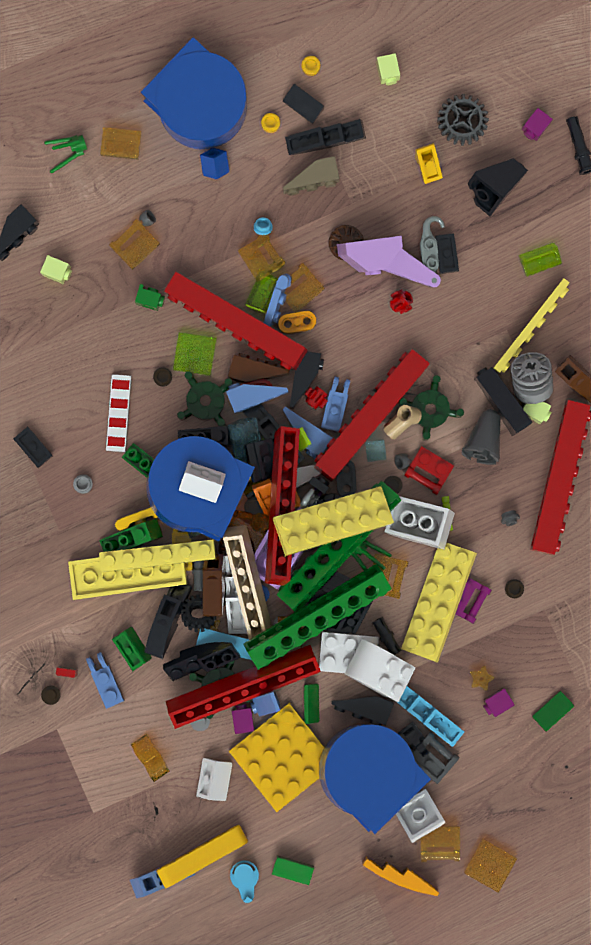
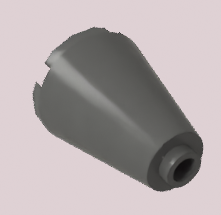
M487 409V411L481 413L462 448L461 453L469 460H471V457L476 458L477 463L494 465L496 461L499 462L501 417L497 411Z

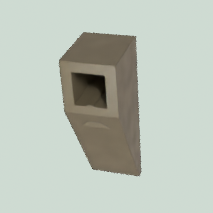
M335 156L314 161L283 187V193H288L291 196L298 194L301 190L310 192L317 190L320 186H325V188L336 186V183H339V174Z

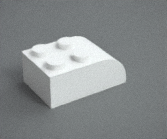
M400 497V503L391 511L394 523L386 526L385 533L444 550L455 513L448 508Z
M322 632L319 660L320 671L345 673L361 640L363 639L379 646V637Z
M362 639L345 675L384 697L399 702L415 667L379 646Z

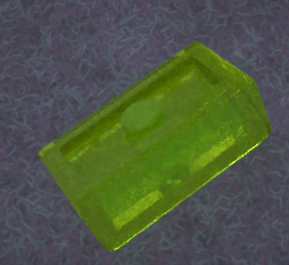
M555 243L519 255L526 277L562 264L559 250Z
M260 272L245 306L253 311L265 314L278 278Z

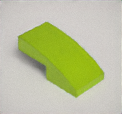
M303 427L299 428V451L303 452L304 449L311 446V442Z

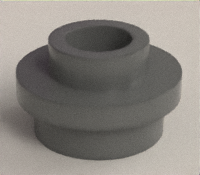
M515 510L501 515V523L506 524V526L515 525L517 520L520 519L519 514Z

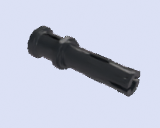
M578 116L570 117L566 122L576 151L574 158L578 161L579 175L591 173V151L586 147Z

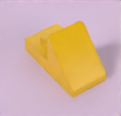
M434 143L415 149V159L419 164L423 182L427 184L442 179Z

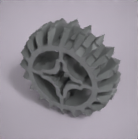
M465 94L461 95V99L454 95V101L448 98V105L443 103V110L438 112L441 116L437 118V122L441 123L438 125V129H445L441 135L445 136L448 134L447 141L453 138L454 145L457 144L458 140L461 141V146H464L465 140L471 145L472 139L477 142L479 140L478 135L483 136V130H487L488 126L484 123H487L489 118L484 116L488 112L487 110L481 111L484 108V104L478 106V98L474 102L471 101L472 95H469L468 99H465ZM460 107H468L470 110L463 111ZM452 110L455 120L449 125L448 114ZM474 115L478 118V126L475 129L472 128L470 122ZM460 117H461L462 119L467 118V119H466V122H464V121L459 122ZM463 129L466 133H458L455 130Z

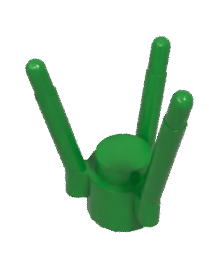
M83 135L44 142L45 145L63 143L53 146L52 150L70 146L72 152L76 151L75 154L51 169L50 173L59 170L78 156L84 155L83 150H86L87 146Z
M367 540L352 554L364 571L367 567L359 558L362 554L377 564L382 570L386 569L385 566L366 551L368 547L388 557L392 556Z

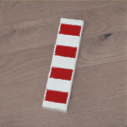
M112 375L106 451L126 452L131 376Z

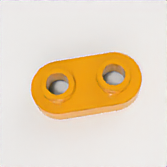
M310 311L285 314L279 319V329L285 334L309 331L315 327L316 317ZM305 318L310 319V323L308 325L303 323V320ZM285 322H291V327L286 328L284 326Z

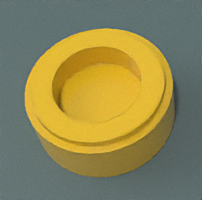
M307 56L303 59L301 67L304 74L314 76L320 71V61L317 57Z
M274 113L265 114L261 120L263 130L267 133L276 132L280 127L279 117Z

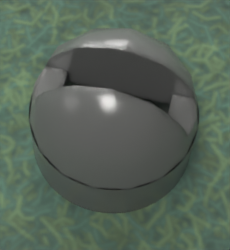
M145 210L139 216V221L142 220L143 226H151L156 222V218L150 210Z
M401 453L395 456L394 462L398 469L401 470L409 467L411 459L408 458L409 455Z

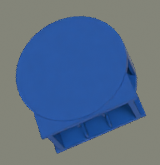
M194 37L141 91V94L146 97L143 102L160 116L163 126L171 137L182 145L194 149L216 148L230 141L241 129L247 113L246 88L237 68L224 57L209 52Z
M199 436L180 438L165 446L155 457L147 476V498L154 513L166 525L183 532H199L219 542L220 538H223L255 467L234 458L224 446L209 438ZM188 461L226 474L216 503L179 491Z
M358 724L339 731L326 744L319 762L321 786L329 800L342 811L352 814L368 832L372 831L374 834L431 780L415 762L413 753L406 741L393 730L379 725Z

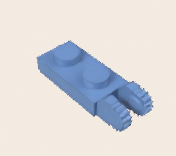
M289 273L280 275L277 280L263 322L268 326L278 323L281 312H279V309L285 303L287 294L284 293L286 288L291 286L292 276Z
M335 376L332 389L329 392L321 428L338 432L341 428L348 399L347 393L350 380L346 379L343 393L336 392L339 377Z
M102 652L97 654V658L103 667L102 669L96 670L91 657L87 658L86 661L107 709L123 702L124 698L110 666L107 665Z

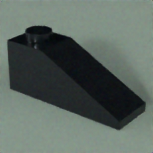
M307 351L295 370L290 409L295 408L317 377L319 370H323L324 359H321V353Z

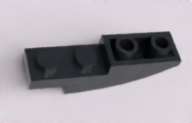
M190 585L172 586L167 595L164 594L148 636L145 653L163 660L178 627L177 621L181 614L182 604H185V600L188 599L192 590Z
M230 642L205 643L180 651V657L164 663L163 670L172 681H175L203 668L206 672H209L241 658V655Z

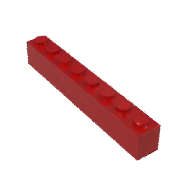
M177 272L174 273L164 290L168 295L167 299L176 304L178 301L183 303V308L187 311L200 313L199 317L208 323L210 320L215 322L216 328L223 332L227 329L232 332L231 336L240 342L244 339L249 342L247 346L255 351L261 349L265 352L264 356L272 361L275 358L281 361L280 365L288 370L291 368L296 370L308 351L304 346Z
M413 349L409 353L405 351L399 359L401 363L398 367L393 366L389 370L387 380L385 382L381 380L375 387L377 392L373 396L368 395L363 401L365 406L361 411L357 409L353 413L351 423L349 425L345 423L338 431L341 435L337 439L333 437L326 446L329 449L325 454L321 452L314 460L316 462L314 468L330 482L336 478L429 366L430 363Z
M571 400L565 402L530 550L555 555V552L560 550L561 541H559L560 533L564 532L566 525L563 519L565 514L568 515L570 504L567 503L568 498L574 492L575 485H572L573 477L576 478L578 475L579 466L576 465L577 460L581 459L583 454L581 444L582 440H586L588 429H585L586 423L591 420V405Z
M281 426L275 432L265 574L266 584L284 586L290 581L292 554L285 556L273 518L295 511L299 428Z
M308 645L287 653L283 657H278L266 667L257 669L254 666L165 702L170 719L176 729L321 671L312 647Z

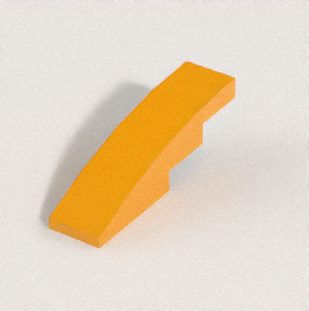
M367 856L362 862L363 866L398 886L434 896L439 894L435 887L408 867L402 873L388 862L383 867H380Z

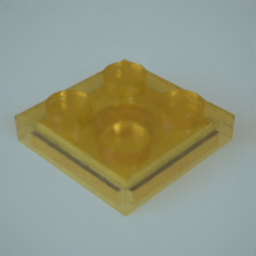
M482 839L464 874L499 893L517 858Z

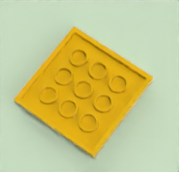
M288 703L230 749L229 753L273 809L278 812L319 779V762L325 747L292 705Z

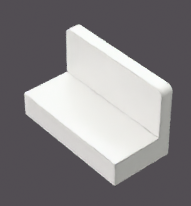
M188 461L179 491L216 503L226 474Z
M203 758L196 796L207 800L226 801L232 763Z

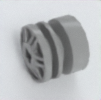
M528 352L521 354L511 364V374L515 397L527 404H537L548 399L553 393L550 360L543 354Z

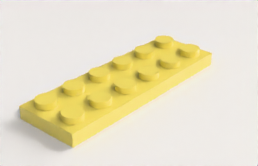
M381 486L273 518L285 556L394 523Z
M446 543L444 550L437 548L405 636L402 650L435 662L439 661L477 553Z
M99 557L68 562L73 600L188 584L185 563L101 572Z

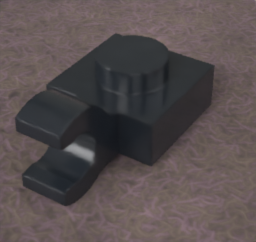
M411 722L398 732L410 749L415 746L423 757L429 753L421 742L425 737L414 722Z

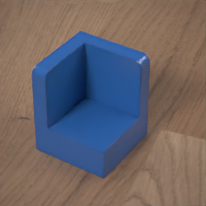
M211 148L200 155L204 176L219 179L229 173L227 151Z

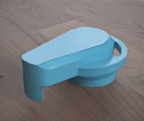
M242 860L232 867L230 879L232 884L239 889L243 902L250 903L254 898V886L259 879V871L254 863ZM240 863H249V864H251V865L255 868V870H253L252 867H251L250 865H248V864H240Z

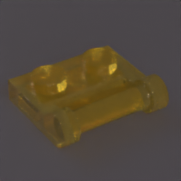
M137 219L132 222L133 225L115 242L112 241L109 244L112 250L132 270L160 245ZM139 230L142 234L122 251L119 247Z
M268 234L260 235L258 239L238 250L239 255L257 282L285 265L284 259L278 255L272 246ZM262 246L265 247L273 260V263L270 265L259 250Z
M304 263L298 266L299 269L290 275L292 276L291 285L303 274L307 279L287 294L285 300L295 313L299 312L325 290Z
M375 554L374 558L386 568L382 572L387 581H389L392 564L398 565L392 591H388L385 596L400 599L401 593L399 592L405 567H408L409 562Z
M440 826L420 838L421 862H427V860H454V862H460L459 826ZM427 847H454V851L427 852Z

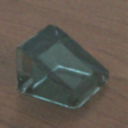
M384 440L365 442L367 462L386 460Z

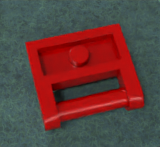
M421 446L404 476L407 478L411 477L431 489L432 493L437 495L454 465ZM417 466L439 479L438 483L436 484L415 472V467Z

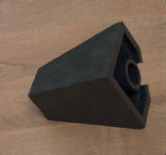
M512 158L476 171L468 182L469 189L473 190L475 194L473 198L475 205L491 216L522 180L528 169Z

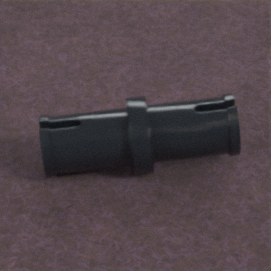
M380 617L373 621L372 624L380 635L379 639L381 642H384L388 651L393 655L402 651L393 637V631L389 630L384 618Z

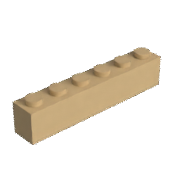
M247 525L228 527L223 540L250 640L272 625Z

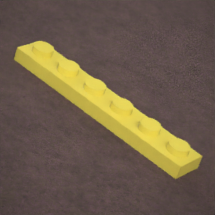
M563 278L495 365L493 369L497 374L501 371L505 373L511 364L508 361L512 356L516 358L523 350L520 347L522 343L530 341L534 335L532 333L533 329L536 326L538 328L541 327L546 320L544 315L547 311L551 313L558 305L555 303L558 297L563 298L569 291L567 286L570 282Z
M215 540L100 552L101 572L214 560L216 559Z

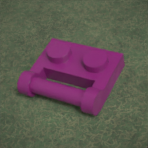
M468 577L455 614L474 624L480 607L492 590ZM478 589L480 593L469 614L463 612L474 590Z

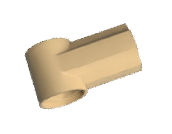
M402 405L398 409L397 414L383 426V430L391 439L395 440L409 426L419 423L422 417L421 411L412 406Z

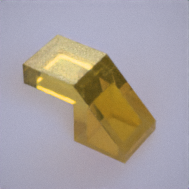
M147 734L131 744L137 758L145 766L153 782L170 772L165 760Z

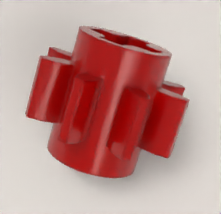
M401 289L390 295L393 298L390 300V307L393 311L403 314L412 309L410 304L413 303V297L408 291L403 292Z
M318 386L315 389L310 387L305 393V396H307L305 402L315 410L318 406L322 409L327 403L325 399L327 393Z

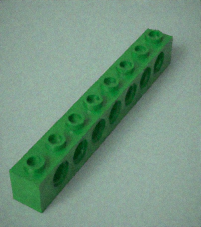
M381 480L379 484L376 483L371 489L379 486L382 487L391 512L400 503L401 499L397 493ZM374 530L318 546V550L306 558L305 564L293 572L290 581L284 586L281 585L276 595L294 612L300 610ZM341 542L342 546L335 550V544ZM329 557L327 563L321 564L322 558ZM311 571L316 572L313 578H308V574ZM298 585H302V590L295 593V588Z
M375 564L243 643L257 669L266 667L273 660L283 657L288 651L301 646L308 639L318 636L328 627L336 625L341 619L351 616L356 610L369 605L376 598L386 595L392 588L382 570Z

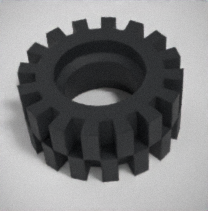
M196 594V598L193 595L190 596V601L186 599L185 604H182L181 615L184 626H188L189 630L194 628V632H198V629L204 632L205 627L209 630L210 625L213 626L215 624L216 616L193 617L191 614L193 610L203 609V597L200 598V594Z

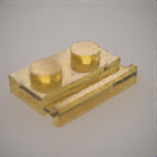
M103 127L100 155L139 160L141 131Z

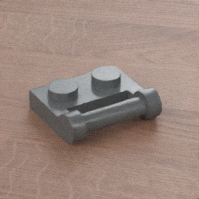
M429 732L422 741V744L425 747L430 744L449 760L446 765L431 752L425 757L417 749L412 753L418 766L438 784L460 757L452 754L434 738L435 735Z

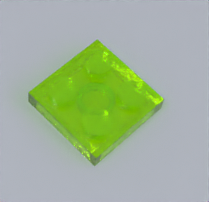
M179 332L173 371H190L192 374L211 376L217 338Z

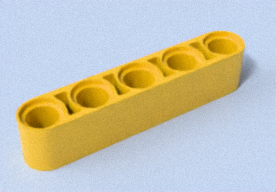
M240 824L162 866L156 872L163 886L168 888L242 847L249 841Z

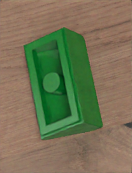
M132 627L112 639L132 672L152 659L151 655L145 653V646Z
M318 684L304 685V717L306 724L318 723L320 721Z
M559 691L532 717L547 732L575 706Z
M277 855L272 875L309 885L314 866Z

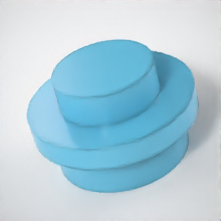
M259 218L254 223V231L259 235H267L273 229L272 223L268 218Z

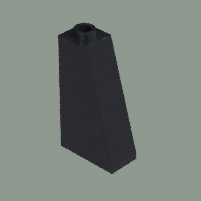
M485 367L477 372L478 376L474 380L494 410L498 412L502 422L512 436L533 423L493 367L490 369Z

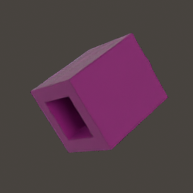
M537 108L522 128L523 134L528 139L537 141L553 119Z
M501 688L485 698V705H483L487 714H492L494 717L515 706L505 688Z
M247 704L235 706L236 709L232 710L235 734L255 731L252 708L247 707Z

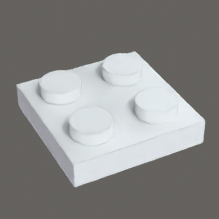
M426 789L416 794L396 813L412 843L446 823Z

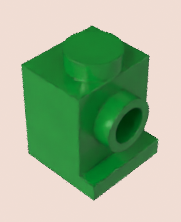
M140 284L135 304L158 311L159 307H163L165 296L161 295L157 289L148 287L146 290L145 286Z

